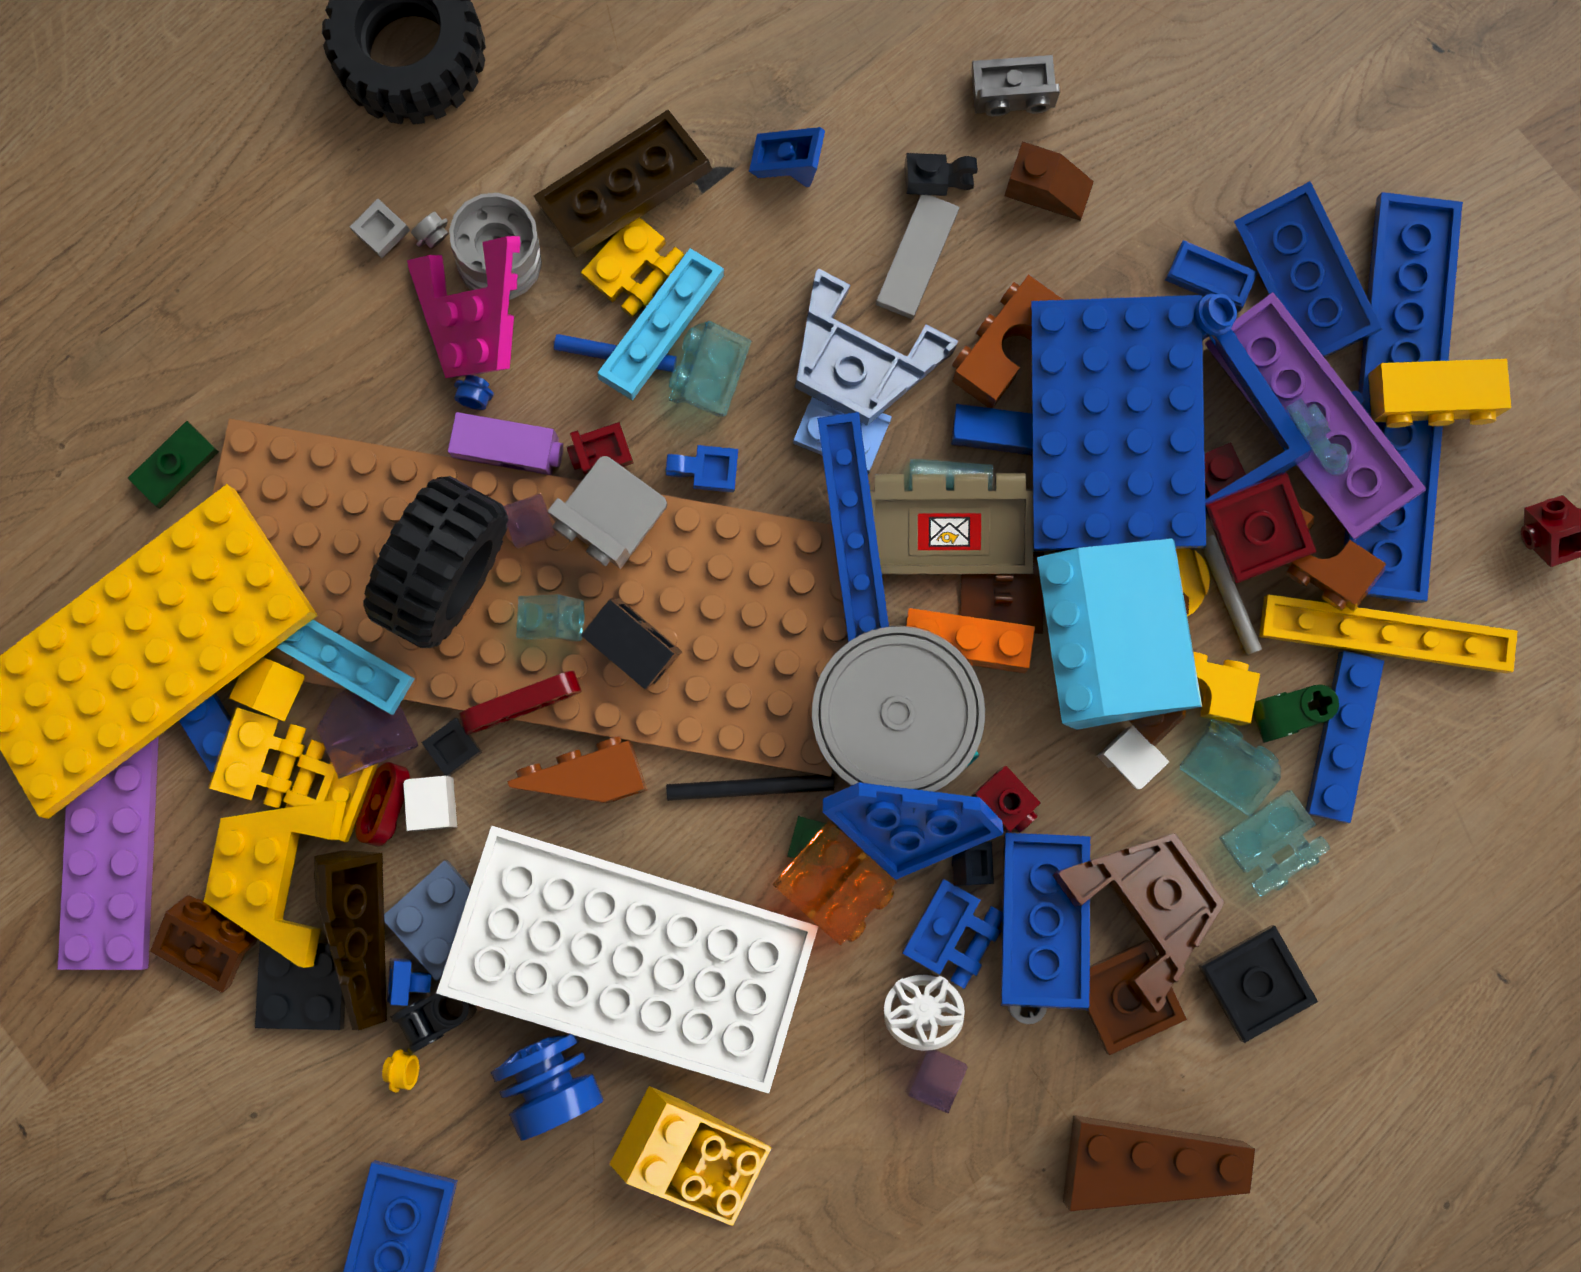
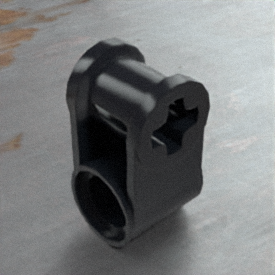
M436 993L427 999L423 998L390 1016L393 1023L398 1022L409 1043L407 1051L411 1055L442 1038L446 1032L472 1018L477 1011L476 1006L462 1001L463 1012L461 1016H453L446 1007L448 997Z

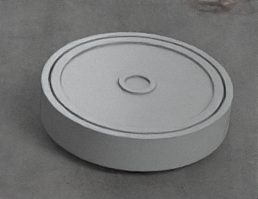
M888 626L859 635L833 655L822 671L815 688L812 703V722L816 741L826 761L850 785L860 782L935 792L949 784L963 772L975 755L984 730L985 703L981 685L971 664L950 642L924 629L910 626Z

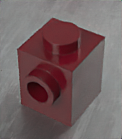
M1007 766L1001 767L971 795L972 797H980L1002 820L1005 833L1012 831L1014 828L1019 833L1022 832L1038 817L1033 810L1041 804Z

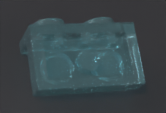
M711 321L690 328L682 344V350L685 353L681 365L675 368L669 381V388L672 389L669 401L676 404L686 402L715 416H726L752 340Z
M1211 719L1206 725L1205 733L1181 762L1180 770L1251 817L1281 779L1279 760L1265 747L1257 746L1255 748L1242 739L1243 734L1233 725L1227 722L1219 724Z

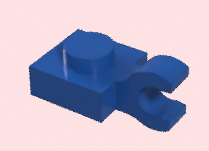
M697 445L696 457L667 454L666 476H693V489L734 493L738 449Z

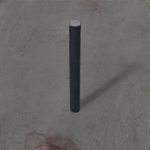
M831 774V777L808 775L666 784L667 801L834 791V775Z

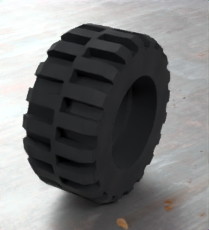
M329 0L325 9L329 19H324L322 22V35L326 40L323 44L326 57L350 98L358 106H364L368 114L378 119L382 118L383 114H385L388 121L395 124H402L404 118H409L413 125L425 123L424 117L434 115L436 120L446 116L447 114L444 109L450 105L458 108L466 101L463 93L466 90L469 92L474 91L479 82L475 72L480 73L484 69L485 57L483 51L486 49L481 24L471 0ZM409 16L423 17L434 21L441 27L438 40L433 49L424 58L413 64L392 67L382 65L371 59V49L375 38L385 26L397 19Z
M451 476L437 477V479H432L428 482L427 487L422 488L416 494L414 501L408 504L400 520L395 523L390 532L391 535L379 553L377 563L372 568L371 578L366 585L364 593L366 598L363 600V606L368 618L420 648H434L440 645L442 640L446 639L451 634L452 629L460 623L463 615L474 602L475 596L481 590L489 571L495 563L496 555L501 549L502 539L508 527L506 524L508 522V515L503 505Z

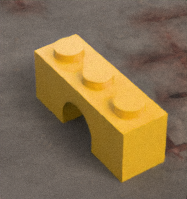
M1193 652L1199 689L1203 696L1200 717L1240 726L1251 723L1260 673L1248 671L1249 665L1243 662L1224 660L1223 665L1207 662V655Z

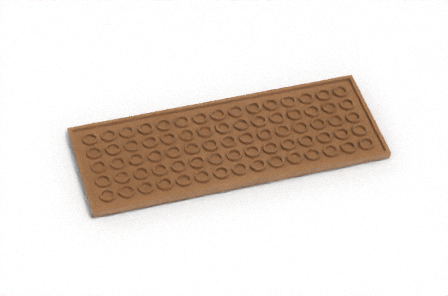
M229 419L212 495L226 484L237 491L318 616L314 618L315 621L415 678L403 698L404 701L464 711L470 707L558 674L575 671L582 690L581 693L512 720L609 738L620 736L621 740H629L631 742L831 777L832 767L826 761L816 741L812 722V703L817 682L826 664L839 649L848 643L832 525L662 495L667 501L666 510L620 569L612 562H609L607 566L602 565L586 552L589 547L586 543L577 537L571 542L552 528L555 521L548 513L549 508L557 498L565 503L581 483L580 480ZM451 476L501 503L508 515V522L506 523L508 527L502 539L501 549L496 555L495 563L489 571L481 590L478 591L474 602L467 609L460 623L452 629L451 634L446 639H443L440 645L434 648H420L372 622L368 618L363 606V600L366 598L364 593L366 585L371 578L372 568L379 558V553L391 535L390 532L395 523L402 517L405 508L414 501L416 494L422 488H426L428 482L432 479ZM620 598L682 651L663 676L655 684L652 683L646 690L581 636L609 599ZM276 647L264 656V658L303 674L304 683L348 690Z

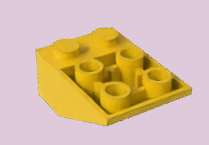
M649 1086L609 1164L626 1184L733 1226L772 1147L679 1098Z

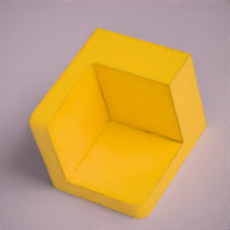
M262 657L239 675L229 699L285 722L304 681V675Z

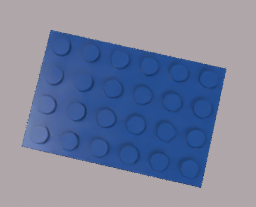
M1202 295L1031 301L1034 551H1063L1083 547L1171 538L1175 541L1176 549L1206 547L1202 328L1198 324L1195 315L1196 304L1202 298Z

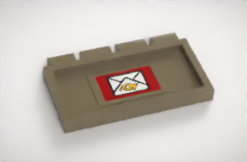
M988 473L954 474L953 489H946V474H912V490H904V474H875V490H870L882 574H1033V489H1026L1025 473H996L995 489H988Z

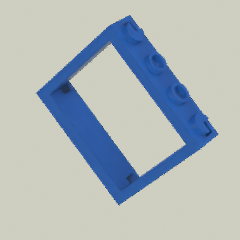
M1202 329V341L1208 337L1210 338L1284 452L1205 499V503L1285 472L1307 459L1312 450L1232 329L1220 336L1210 335Z

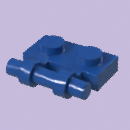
M942 879L905 945L902 954L939 975L948 960L953 962L958 967L950 981L965 989L972 975H978L982 964L979 962L990 942H996L1001 933L998 927L1002 922L1003 912L990 906L983 920L977 918L973 913L981 900L954 886L949 881ZM967 926L976 931V934L965 954L954 948Z

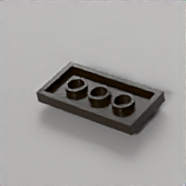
M666 110L534 195V198L545 216L577 258L711 172L712 167L708 158L672 113Z

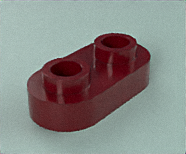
M385 762L376 770L356 822L355 832L360 842L379 847L394 835L397 827V818L405 799L403 783L405 780L410 779V774L406 767L392 762Z

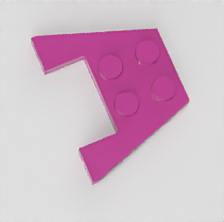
M505 236L482 242L488 286L448 296L442 255H427L407 260L408 268L445 378H457L510 369L514 316L508 314L510 291L517 290L518 274L511 273L513 253H520V236Z

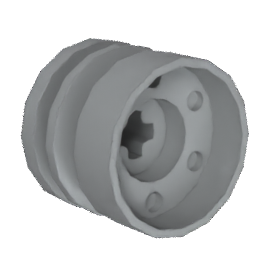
M501 193L480 194L464 202L453 216L449 233L457 269L466 287L470 290H475L488 286L482 242L505 236H520V253H513L511 273L518 274L517 290L510 291L509 300L526 293L537 281L542 266L536 222L528 208L516 198Z

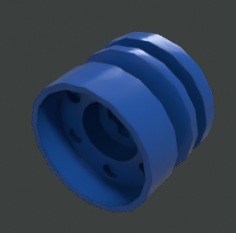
M567 1034L544 1038L511 1054L501 1066L491 1071L494 1082L512 1075L516 1079L515 1083L499 1092L501 1098L522 1094L525 1102L509 1114L520 1141L535 1137L566 1123L604 1101L593 1074L575 1078L571 1075L570 1070L586 1058L584 1053L580 1052L564 1059L562 1051L579 1042L576 1035Z

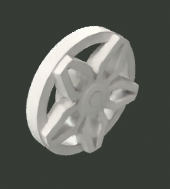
M914 975L905 979L902 978L895 983L885 1000L884 1020L888 1031L899 1043L911 1049L929 1051L942 1048L958 1036L964 1023L965 1010L963 1000L948 980L941 976ZM918 986H926L924 994H921ZM936 988L940 989V994L936 997L930 995ZM904 990H908L915 997L912 999L907 997ZM946 994L953 1000L955 1006L948 1002L944 1003ZM898 996L902 1005L891 1012L892 1004ZM947 1012L955 1016H943L941 1013ZM903 1014L907 1015V1019H896ZM938 1025H953L946 1034L936 1038ZM915 1028L918 1039L906 1035L900 1029ZM931 1030L929 1040H927L924 1031Z

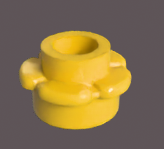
M402 1049L396 1050L392 1057L390 1056L385 1060L382 1078L384 1082L389 1083L390 1091L397 1093L400 1089L410 1090L414 1087L419 1075V1060L416 1055H409Z

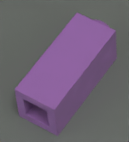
M456 412L448 453L452 458L552 475L553 466L559 467L561 464L563 443L558 442L559 438L554 429Z

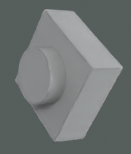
M379 199L350 226L353 233L381 259L410 231L408 226Z

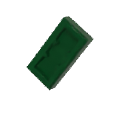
M186 421L128 479L157 508L161 509L219 451L191 423Z

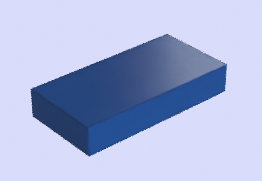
M1183 240L1165 281L1203 297L1208 294L1227 295L1234 302L1237 311L1240 312L1258 271Z

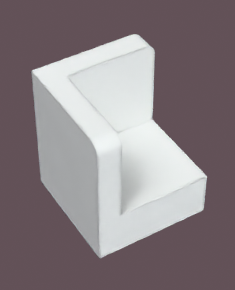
M1133 725L1125 728L1097 755L1108 768L1115 767L1137 790L1142 789L1169 763L1165 756L1155 746L1150 744Z
M436 776L407 779L404 781L407 831L457 827L453 777Z

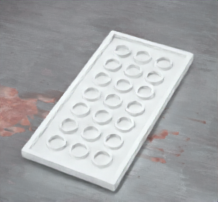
M491 826L436 993L769 1093L818 926Z

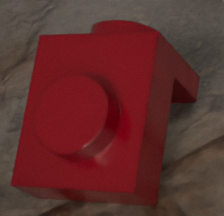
M620 422L582 435L579 434L578 430L570 433L573 445L567 446V451L574 470L582 468L585 476L602 456L610 457L622 467L634 464Z

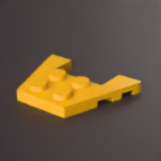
M331 800L220 818L204 902L298 967H313L321 929L286 921L283 919L300 833L328 840H339L346 802Z

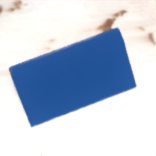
M956 404L951 445L1032 455L1033 414Z

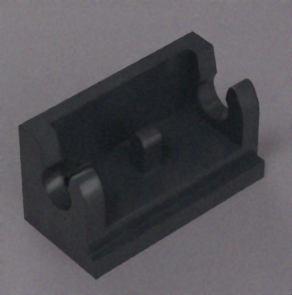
M620 598L609 599L581 634L583 638L645 690L652 683L655 684L682 653L678 647Z

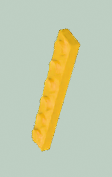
M1268 594L1264 596L1259 637L1472 669L1511 673L1514 671L1518 631L1359 607L1353 612L1345 606L1341 611L1325 602Z

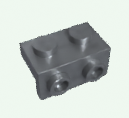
M1053 55L972 61L971 72L975 113H986L988 116H1002L1010 111L1026 110L1028 113L1037 114L1046 112L1050 108H1055L1060 94L1059 84H1055Z

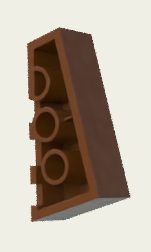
M1073 1115L1063 1203L1069 1211L1249 1194L1255 1148L1241 1140Z

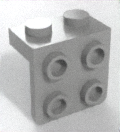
M602 456L597 460L569 499L564 503L557 498L549 508L548 513L555 521L552 528L571 542L575 537L579 538L589 546L586 552L599 563L607 566L609 562H612L621 569L666 510L667 501L661 494L610 457Z

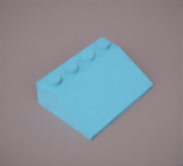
M1174 539L1083 547L1037 557L1062 724L1078 730L1202 707Z

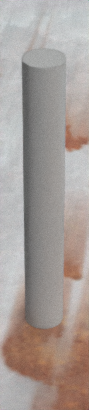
M1214 535L1206 537V547L1202 548V551L1245 653L1249 655L1262 650L1236 585L1232 581Z

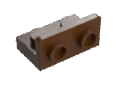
M187 895L166 911L150 952L223 993L231 986L245 952L256 944L258 938L217 910L211 908L203 900Z

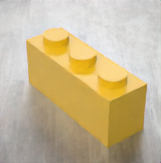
M1507 359L1381 363L1368 374L1371 418L1374 422H1386L1387 427L1390 428L1406 427L1412 425L1413 421L1428 420L1429 426L1450 425L1455 422L1454 419H1469L1472 425L1490 424L1496 422V417L1511 408Z

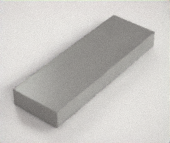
M931 195L920 196L876 300L877 306L912 320L914 319L958 214L959 206Z

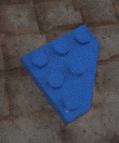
M859 782L823 798V813L894 880L1003 835L1002 820L980 797Z

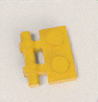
M639 217L619 230L581 271V274L585 280L612 303L623 291L628 294L629 298L621 305V308L633 318L642 307L646 308L653 298L652 295L666 281L684 254L674 247L666 257L660 256L658 252L666 244L665 238ZM648 264L653 271L641 284L636 283L634 278Z
M235 707L208 788L252 800L256 785H261L268 788L263 804L280 808L284 794L287 792V789H291L293 783L289 779L296 758L300 757L305 748V745L301 743L306 728L290 724L286 738H279L273 736L278 723L277 719ZM269 748L280 751L273 775L261 772Z
M311 739L306 754H301L297 766L300 767L293 788L292 790L287 789L283 802L286 803L285 808L331 800L346 802L339 840L349 842L378 763L335 748L329 764L322 761L327 745ZM318 773L325 777L315 799L308 796L315 775Z

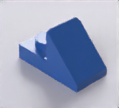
M817 127L757 134L749 172L757 178L791 176L805 187H810L817 171L825 130Z

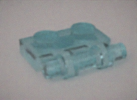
M1302 398L1287 406L1286 409L1290 418L1324 470L1333 476H1339L1346 472L1349 467L1347 451L1342 445L1331 444L1326 437V434L1331 430L1317 405L1314 403L1307 407Z
M1292 790L1285 791L1219 837L1243 873H1248L1256 866H1260L1264 875L1252 883L1254 890L1260 897H1263L1273 889L1279 891L1288 885L1290 877L1304 867L1308 870L1320 862L1319 857L1331 849L1328 842L1322 836L1317 837L1310 843L1303 836L1305 832L1316 824ZM1290 844L1294 854L1278 865L1272 855Z

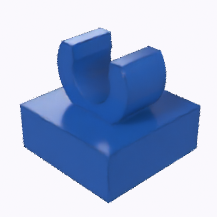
M390 958L387 1002L390 1005L408 1006L409 992L430 993L431 975L429 973L411 972L412 962L408 959Z

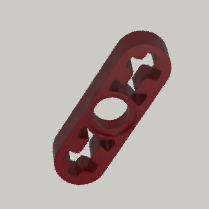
M569 671L470 707L460 712L459 717L465 734H473L571 698L581 693L582 690L575 671Z

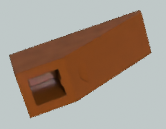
M620 736L597 743L598 751L583 756L580 750L556 757L557 765L545 769L541 768L540 763L521 768L516 771L518 778L507 781L509 787L514 789L601 803H611L647 791L633 744L629 740L621 742Z

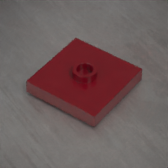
M1286 472L1205 503L1208 518L1232 581L1236 584L1317 552Z

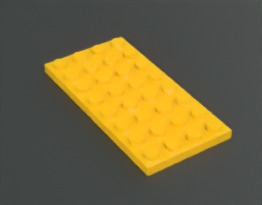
M228 484L223 486L0 655V751L39 817L46 819L52 817L318 616L233 487Z

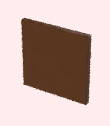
M1033 552V574H961L960 615L1035 626L1034 634H1043L1044 600L1037 557L1044 556V552Z

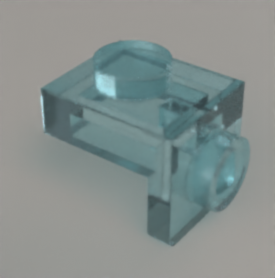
M559 594L518 597L516 638L524 640H582L581 634L583 633L585 622L583 600Z

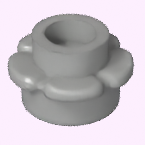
M435 211L426 216L411 231V234L418 240L416 245L422 247L427 244L430 249L438 245L449 234L445 229L448 220L446 218L442 220Z

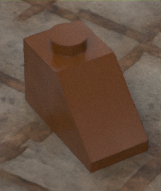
M1022 141L1004 196L1081 221L1094 181L1062 154Z

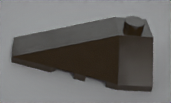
M341 850L314 856L315 899L352 1030L359 1031L386 1022L383 853Z

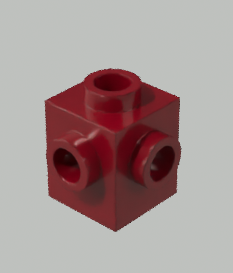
M1564 495L1525 507L1524 526L1521 528V537L1525 546L1530 550L1533 549L1549 567L1580 558L1581 508L1573 505Z

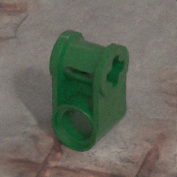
M1319 684L1290 693L1283 692L1255 701L1253 715L1263 743L1298 733L1301 729L1332 719L1338 712L1339 699L1335 691L1329 686ZM1318 699L1321 707L1310 711L1308 702Z

